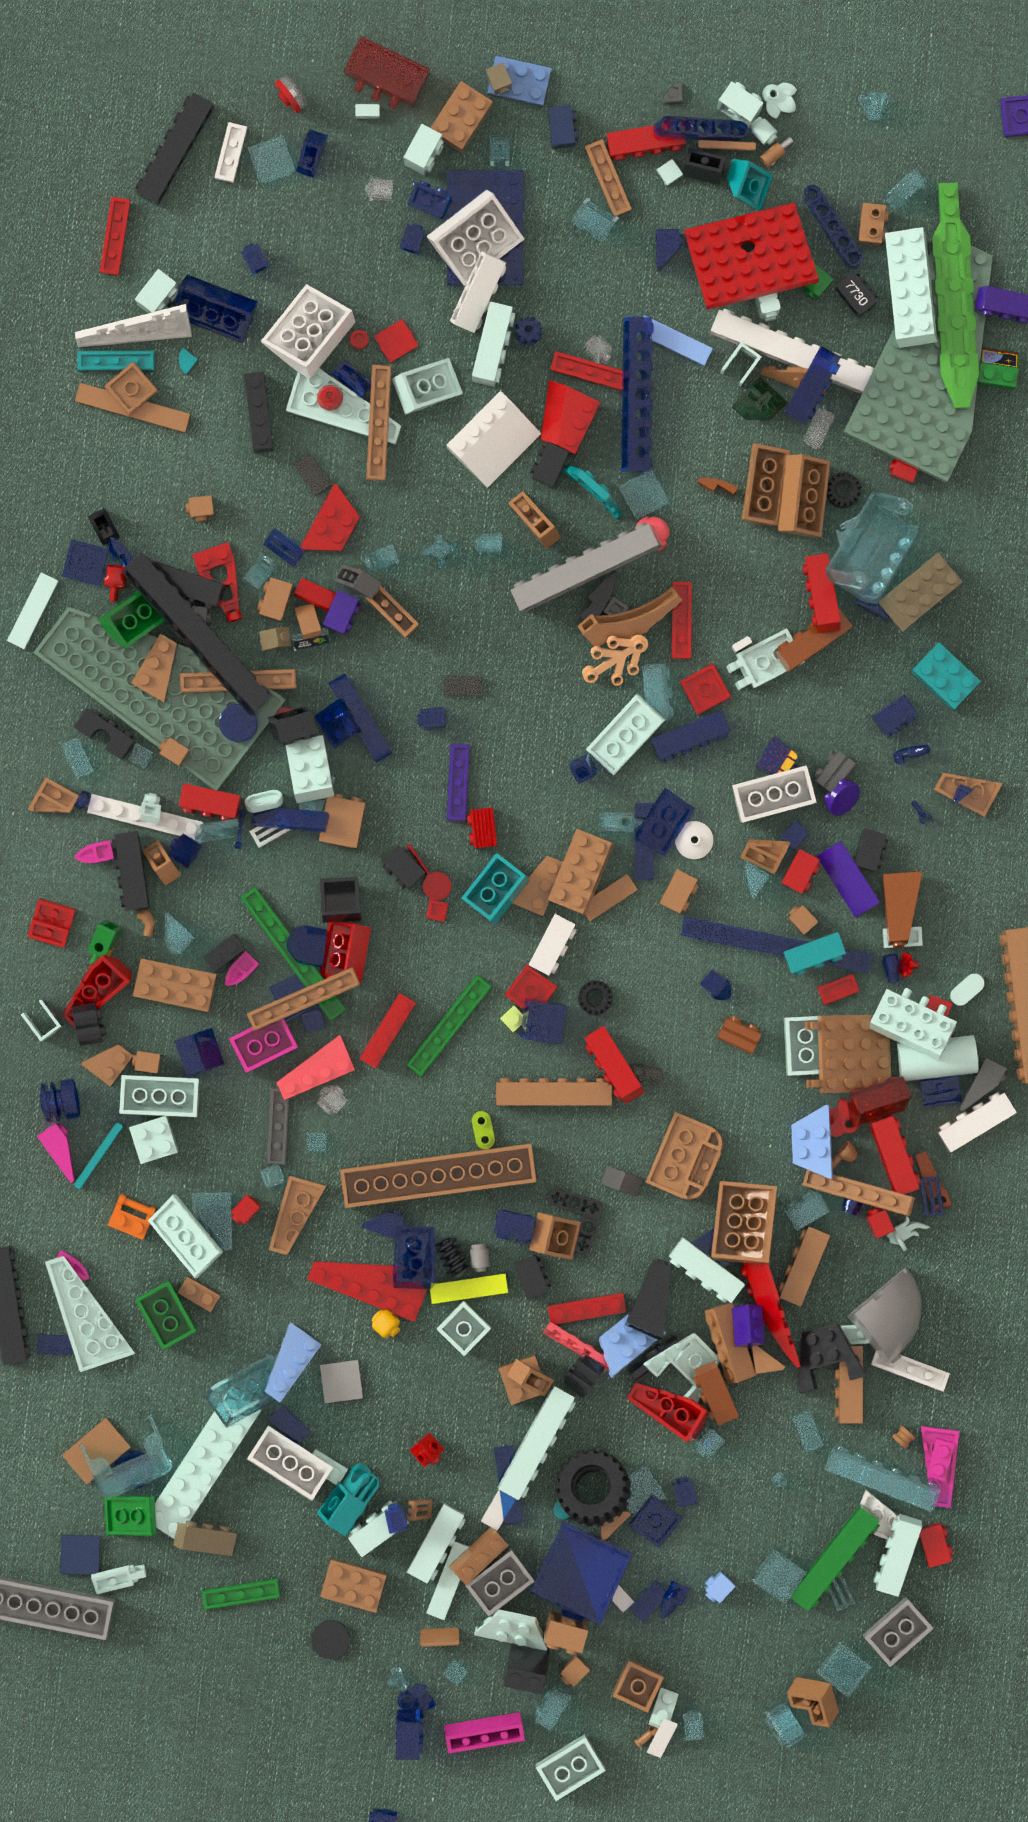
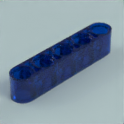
M665 116L656 122L654 131L656 135L662 138L738 142L748 134V126L743 121ZM663 123L667 125L668 130L664 129ZM681 124L685 126L686 131L682 130ZM699 126L703 128L704 133L699 130ZM717 127L721 129L722 134L717 131ZM735 128L739 131V135L735 133Z
M816 185L807 186L803 193L804 203L846 267L849 269L858 268L863 259L861 251L820 188ZM809 191H813L816 193L817 197L815 199H809L807 197V193ZM824 207L827 210V214L820 215L817 209ZM834 223L837 225L838 229L836 231H830L828 229V224ZM845 239L848 242V246H839L838 240ZM855 255L858 257V262L851 263L848 257Z
M344 673L330 681L329 685L376 763L391 755L393 752L346 674Z

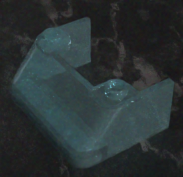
M151 1413L147 1415L154 1433L144 1439V1448L147 1453L118 1466L110 1468L108 1461L100 1457L91 1460L84 1444H80L89 1469L103 1497H116L171 1471L172 1461Z

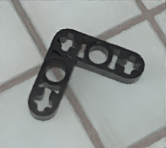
M551 1190L548 1194V1201L551 1205L582 1214L575 1250L580 1254L588 1253L592 1247L600 1219L601 1203L595 1199L564 1190ZM556 1192H559V1196L565 1198V1194L569 1195L566 1200V1206H562L564 1201L558 1200L557 1203H554L551 1195H555ZM577 1197L580 1200L578 1208H572L569 1205L571 1198ZM584 1199L588 1200L587 1205L596 1203V1207L599 1208L598 1211H594V1214L590 1213L588 1208H585L584 1212L580 1211L583 1207ZM590 1221L593 1223L594 1228L591 1232L583 1230L584 1222ZM580 1232L584 1235H592L591 1239H586L588 1248H584L583 1251L577 1245L578 1242L583 1240V1236H579Z

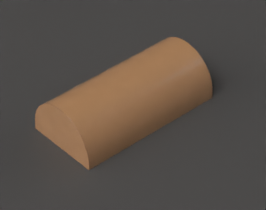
M756 443L752 444L741 519L743 522L763 526H779L787 455H790V450Z

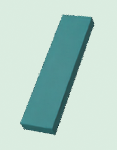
M78 351V371H122L132 362L141 371H155L154 351Z
M116 1122L74 1183L77 1189H82L124 1128L123 1124Z

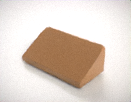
M421 1629V1646L458 1645L459 1629Z

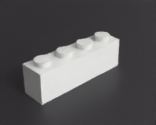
M481 251L450 322L475 333L476 329L480 328L482 323L481 317L489 308L491 295H494L497 291V282L506 271V262Z
M999 1092L992 1094L988 1097L990 1100L985 1104L979 1102L972 1107L973 1111L967 1114L965 1111L956 1116L957 1121L952 1124L946 1122L939 1127L940 1131L937 1133L950 1153L1017 1113L1005 1093L999 1094Z

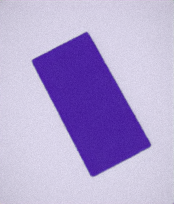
M842 841L817 855V858L820 859V863L854 917L859 916L879 903L878 898Z

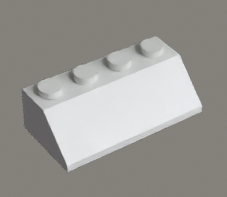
M807 765L732 785L740 822L742 823L817 803Z
M270 1426L266 1428L247 1458L248 1461L310 1501L313 1500L333 1469L332 1466Z

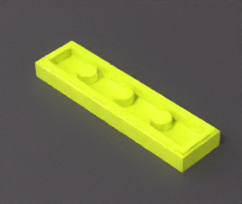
M505 1273L429 1285L432 1304L508 1293Z

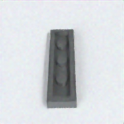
M274 1087L270 1089L266 1164L286 1165L290 1098L284 1100L279 1088Z

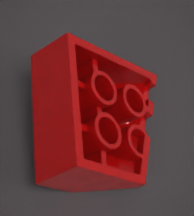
M549 380L541 440L563 448L575 457L601 402L566 385Z

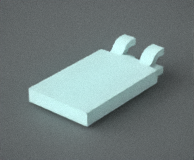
M787 628L736 654L738 660L726 666L729 674L740 668L744 678L735 683L738 690L749 684L754 689L787 672L775 655L779 650V645L786 640L788 643L793 641Z

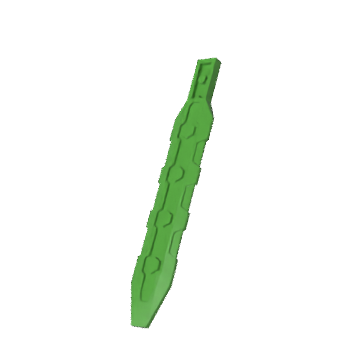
M958 182L938 183L940 223L932 237L933 257H935V294H937L939 315L937 317V325L940 332L941 354L939 355L940 372L954 408H969L979 376L978 353H976L975 342L976 317L973 312L972 297L974 287L970 266L971 241L969 233L960 220Z

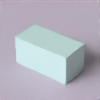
M356 104V119H380V105Z

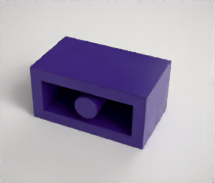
M338 590L322 624L323 627L345 635L346 632L349 633L354 623L351 619L360 610L361 604H358L360 600Z
M748 1304L732 1308L735 1347L750 1348L765 1344L762 1306Z

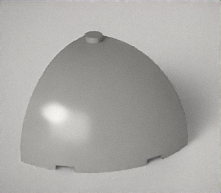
M906 1267L903 1268L847 1315L886 1364L889 1362L894 1364L902 1357L900 1353L911 1342L919 1327L922 1301L913 1275Z

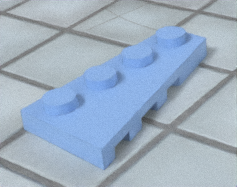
M291 1322L286 1330V1335L282 1341L274 1368L271 1371L265 1388V1392L278 1402L282 1401L321 1346L319 1342Z

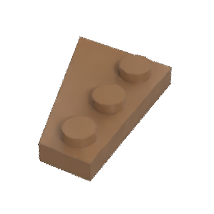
M160 634L131 684L165 703L177 643Z

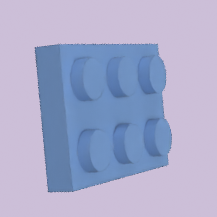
M495 56L493 66L504 63L512 82V88L503 95H499V93L494 95L489 83L487 94L543 107L551 68Z

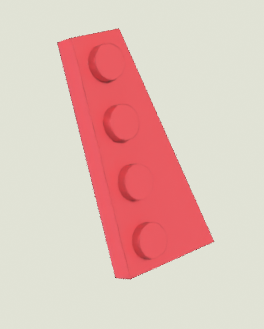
M339 1035L276 1083L283 1099L286 1100L352 1072L355 1069Z
M552 1322L545 1327L544 1335L582 1357L585 1354L609 1372L608 1364L603 1356L604 1353H598L593 1346L587 1343L584 1344L576 1336L567 1333Z

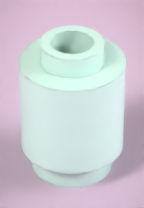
M760 116L750 125L751 132L763 145L767 143L771 145L777 139L776 134L778 131L765 118L763 119Z

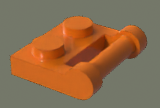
M121 1193L108 1226L144 1240L150 1226L148 1220L155 1214L157 1208L145 1206L126 1198V1195ZM123 1205L147 1214L146 1219L140 1218L121 1210Z

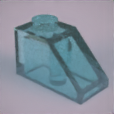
M914 168L884 198L898 211L926 186L927 181Z
M503 533L480 534L479 539L475 538V550H478V555L501 557Z
M167 912L164 915L165 941L169 945L167 949L174 955L177 953L182 955L197 938Z

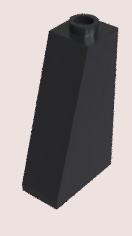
M653 1259L625 1322V1326L659 1341L664 1335L671 1267L668 1266L666 1261L661 1259L656 1261Z

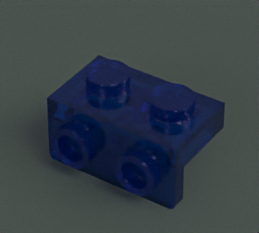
M421 180L419 183L414 181L412 184L414 189L407 205L443 219L452 199L447 195L448 191L439 187L436 190L432 189L429 183Z

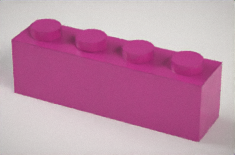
M520 1712L444 1725L448 1754L525 1741Z

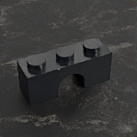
M86 708L74 728L90 739L100 730L107 731L110 735V742L105 749L123 761L135 744V741L132 740L134 736L125 729L123 732L117 729L118 725L112 720L108 719L107 722L101 718L102 714L96 709L92 708L90 711Z

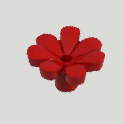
M905 952L902 953V958L897 960V963L901 965L899 973H902L901 976L903 978L912 975L913 969L919 967L918 961H912V955Z

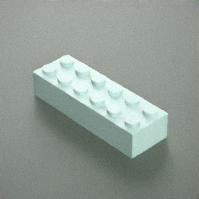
M921 227L885 233L895 335L898 346L903 348L937 342L927 240L924 229Z
M552 1386L497 1487L499 1490L517 1500L520 1497L524 1498L529 1490L527 1484L530 1480L534 1481L539 1471L536 1468L539 1463H544L548 1455L545 1452L548 1446L552 1447L557 1439L555 1433L557 1429L561 1430L566 1422L564 1417L567 1411L571 1413L576 1404L573 1401L575 1397Z

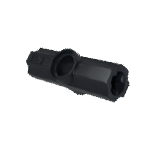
M675 1335L648 1351L643 1356L644 1358L628 1369L638 1383L651 1373L643 1364L679 1342Z

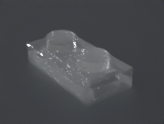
M818 407L802 443L819 450L835 414Z

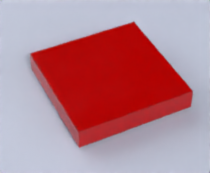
M714 664L679 681L697 716L731 698Z
M526 965L505 993V996L533 1017H536L557 989V986L532 967Z

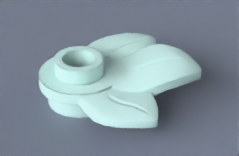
M781 83L778 86L774 84L766 86L763 90V98L766 101L767 113L776 119L780 111L785 113L795 112L796 105L791 96L795 94L797 89L789 83ZM771 90L775 92V97H771Z

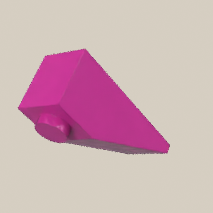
M57 1122L37 1137L70 1183H73L76 1178L70 1142L66 1135L69 1132L63 1124L59 1125Z

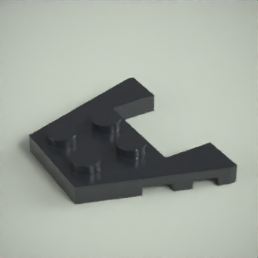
M833 1324L802 1333L799 1393L817 1389L813 1369L844 1361L846 1362L849 1380L868 1376L867 1371L860 1364V1359L850 1347L851 1344L840 1324Z

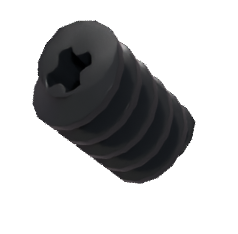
M456 1237L446 1238L433 1245L434 1247L440 1246L436 1251L437 1253H443L440 1260H447L443 1265L444 1267H450L447 1274H454L450 1280L466 1273L471 1267L470 1265H464L467 1258H460L464 1252L457 1251L460 1244H453L457 1240Z

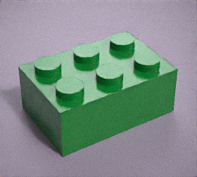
M171 1280L135 1299L162 1350L198 1330Z

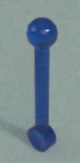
M244 809L239 811L240 820L235 849H240L242 845L240 841L243 819L246 815Z

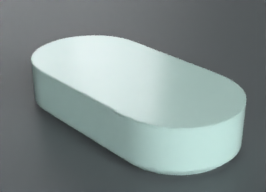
M278 790L253 794L245 799L246 809L251 813L277 808L283 803L282 793Z
M979 974L968 975L952 989L950 993L951 1001L955 1005L966 1004L983 989V978Z

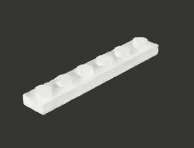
M94 794L91 795L87 813L197 841L200 839L204 822L161 811L158 824L139 820L141 806Z

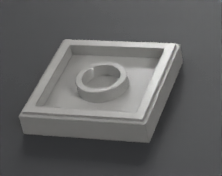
M358 1360L320 1365L325 1403L363 1398Z

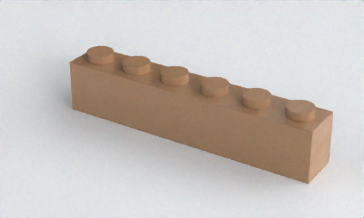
M500 1078V1082H496V1105H612V1084L608 1085L605 1078H596V1082H588V1078H577V1082H569V1078H558V1082H550V1078H539V1082H531V1078H519V1082H512V1078Z

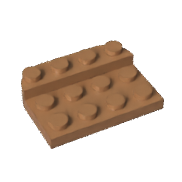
M675 1112L645 1183L683 1199H698L707 1190L724 1148L723 1137L715 1128Z

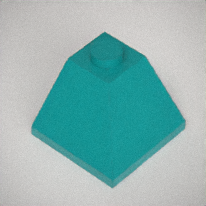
M733 159L727 175L733 196L757 211H761L773 175L750 161Z

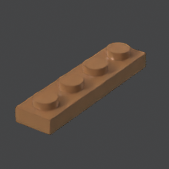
M603 139L585 146L613 217L615 218L631 211V206Z

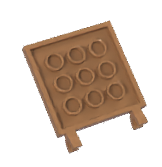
M873 1015L818 1016V1022H805V1030L818 1029L819 1080H806V1088L819 1087L820 1093L891 1091L890 1038L869 1028Z

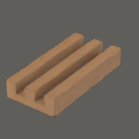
M424 1498L409 1501V1505H412V1508H408L411 1516H408L407 1520L416 1521L432 1517V1499ZM428 1504V1506L417 1507V1505ZM427 1511V1514L416 1515L417 1512Z

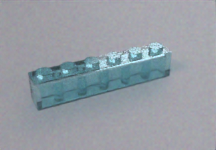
M838 1445L837 1448H832L824 1470L933 1513L941 1493V1489H938L939 1485L930 1481L927 1484L920 1482L921 1478L912 1474L909 1477L902 1474V1470L892 1467L891 1470L885 1468L884 1463L873 1460V1463L865 1460L866 1456L857 1452L855 1455L847 1453L848 1449Z

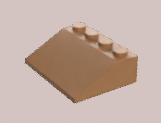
M720 1181L711 1254L714 1261L769 1263L777 1186Z

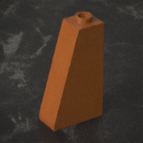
M921 871L883 874L882 876L888 946L893 945V948H901L908 944L922 876Z

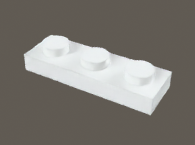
M228 122L215 179L234 183L247 132L246 126Z

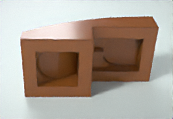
M699 478L697 481L698 485L712 493L718 487L734 496L738 489L733 484L714 478Z

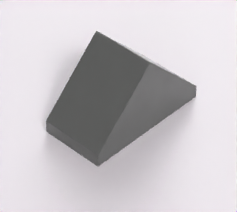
M607 1166L600 1184L637 1197L643 1179Z

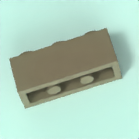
M186 1521V1523H178L173 1546L182 1550L232 1556L237 1533L230 1531L231 1527L219 1525V1528H214L212 1524L203 1523L202 1526H199L196 1522Z

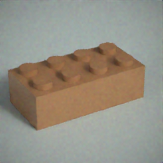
M803 454L787 455L778 526L779 532L805 538L822 537L830 461Z
M576 829L548 900L586 916L614 844Z
M141 959L133 996L210 1012L217 974Z
M550 1610L544 1629V1643L548 1644L547 1647L558 1650L559 1647L564 1648L569 1654L577 1655L582 1653L588 1634L587 1620Z

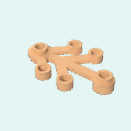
M634 635L631 639H623L610 636L607 638V645L610 649H604L599 646L593 647L591 655L594 659H600L602 656L611 658L597 667L586 666L582 670L584 680L593 683L598 679L599 674L616 664L614 673L611 675V681L615 686L621 685L623 683L622 671L625 660L630 654H632L631 662L627 665V671L630 675L638 674L640 653L648 648L646 637ZM618 646L626 647L623 650H613Z

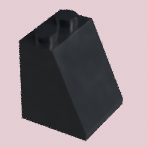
M512 1643L504 1676V1687L542 1695L550 1650L545 1651Z

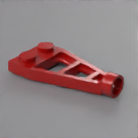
M227 542L193 554L198 573L202 577L213 580L210 575L211 569L222 565L227 568L228 577L222 583L231 587L233 597L228 601L222 600L220 606L226 614L228 623L242 619L243 617L239 610L235 559L229 543Z

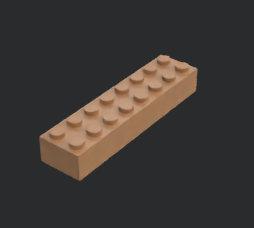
M1028 927L1001 931L1002 935H999L1000 947L1003 946L1004 954H1001L1003 966L1006 965L1007 973H1004L1005 985L1008 984L1009 992H1006L1007 1003L1011 1004L1012 1010L1009 1011V1020L1014 1026V1030H1011L1012 1041L1016 1042L1014 1059L1018 1061L1019 1068L1016 1069L1017 1080H1021V1083L1024 1084L1028 1083Z

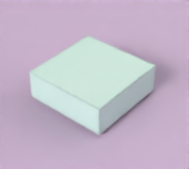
M673 159L656 170L667 186L683 176V173Z

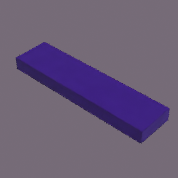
M451 744L447 821L466 822L470 745Z

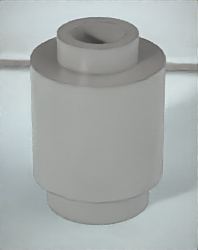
M472 1244L469 1250L471 1268H475V1272L486 1271V1267H490L489 1248H487L486 1244Z

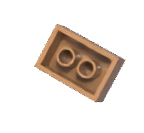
M460 81L434 121L431 129L442 134V141L463 154L492 109L493 101Z
M331 1557L320 1597L376 1613L387 1573Z

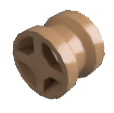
M902 1425L899 1428V1432L892 1436L905 1449L909 1447L908 1444L916 1439Z

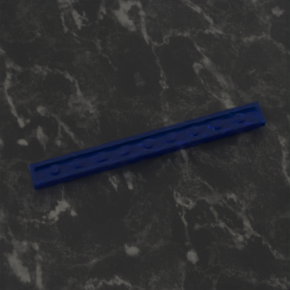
M685 916L680 935L784 956V951L809 943L808 941ZM845 949L846 954L842 955L843 959L833 963L831 959L824 961L825 965L869 973L872 954Z

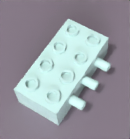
M908 988L904 989L902 995L886 989L870 1021L869 1028L939 1061L957 1023L943 1016L947 1007L941 1004L937 1012L926 1008L929 998L925 996L922 997L919 1004L909 1000L912 991Z

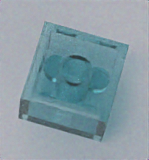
M773 1548L752 1580L769 1594L786 1604L807 1574V1571Z
M839 1640L817 1668L816 1672L846 1697H849L872 1666Z

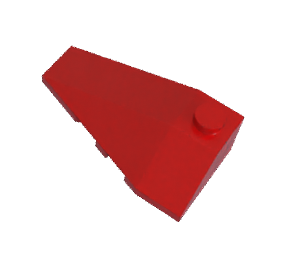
M103 954L89 966L62 1016L76 1029L73 1019V1006L96 1003V1007L100 1008L130 982L132 971L119 959Z
M636 1382L626 1398L686 1442L696 1440L706 1422L708 1410L693 1399Z

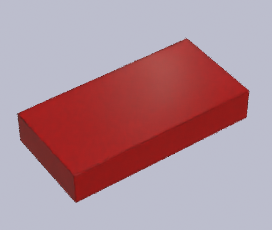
M301 578L293 596L329 611L336 593Z
M853 973L817 987L823 1005L860 991Z

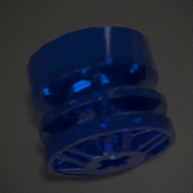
M74 1078L61 1080L60 1089L58 1090L54 1082H50V1091L47 1083L41 1084L40 1104L47 1123L53 1122V1113L56 1121H61V1112L65 1113L67 1119L79 1118L81 1116L79 1096Z

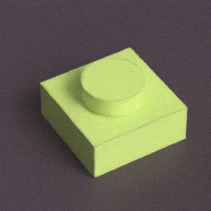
M515 1006L500 1018L512 1032L527 1020Z

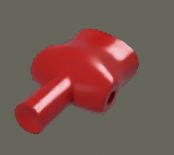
M107 565L104 585L110 588L109 601L117 602L118 590L126 587V577L122 573L125 568L124 566Z

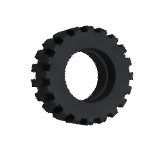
M589 1449L586 1453L580 1451L578 1456L574 1457L572 1455L569 1457L570 1461L567 1464L563 1463L561 1466L562 1471L561 1473L558 1472L556 1477L558 1483H555L557 1499L567 1515L576 1522L584 1523L586 1526L591 1527L593 1524L604 1526L603 1523H611L614 1521V1517H620L623 1514L622 1509L627 1508L629 1504L627 1502L628 1498H631V1481L620 1461L613 1455L607 1454L606 1451L600 1450L596 1452L595 1449ZM592 1471L603 1472L611 1482V1490L606 1499L595 1505L582 1503L576 1495V1486L580 1478Z

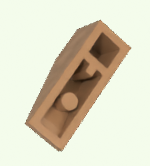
M523 491L508 502L546 549L561 538L555 526Z

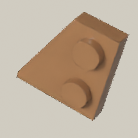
M45 778L28 810L71 813L80 796Z
M749 839L740 858L775 874L791 842Z
M118 1044L82 1062L81 1065L111 1087L133 1058V1054Z

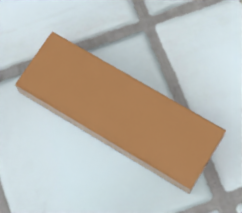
M698 140V148L754 151L756 150V143Z
M628 874L593 896L586 913L589 921H592L638 890Z

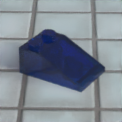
M396 1226L393 1288L432 1289L436 1284L434 1227Z

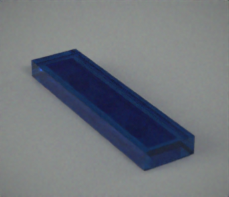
M635 803L634 880H654V803Z
M273 808L254 813L251 823L257 827L326 832L329 813Z
M513 1445L494 1447L499 1483L515 1456ZM500 1490L504 1524L523 1522L521 1500H517Z

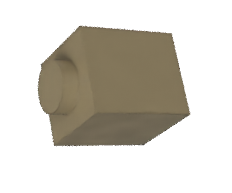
M503 62L486 69V76L494 95L497 93L503 95L510 91L512 82Z
M289 627L272 628L259 632L262 651L278 650L292 646Z

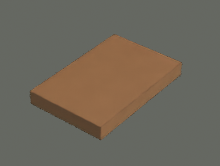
M106 1417L62 1456L87 1485L131 1446Z

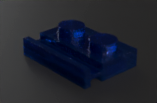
M958 1075L919 1080L924 1108L962 1102Z

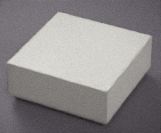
M747 636L732 645L734 653L752 644L750 637Z

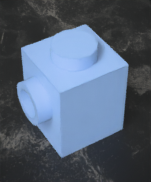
M720 1571L715 1577L712 1575L705 1582L707 1585L705 1587L707 1591L705 1595L712 1602L717 1600L721 1603L735 1588V1584Z

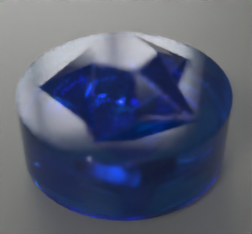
M85 790L82 791L75 803V807L81 810L83 807L88 806L90 803V793Z

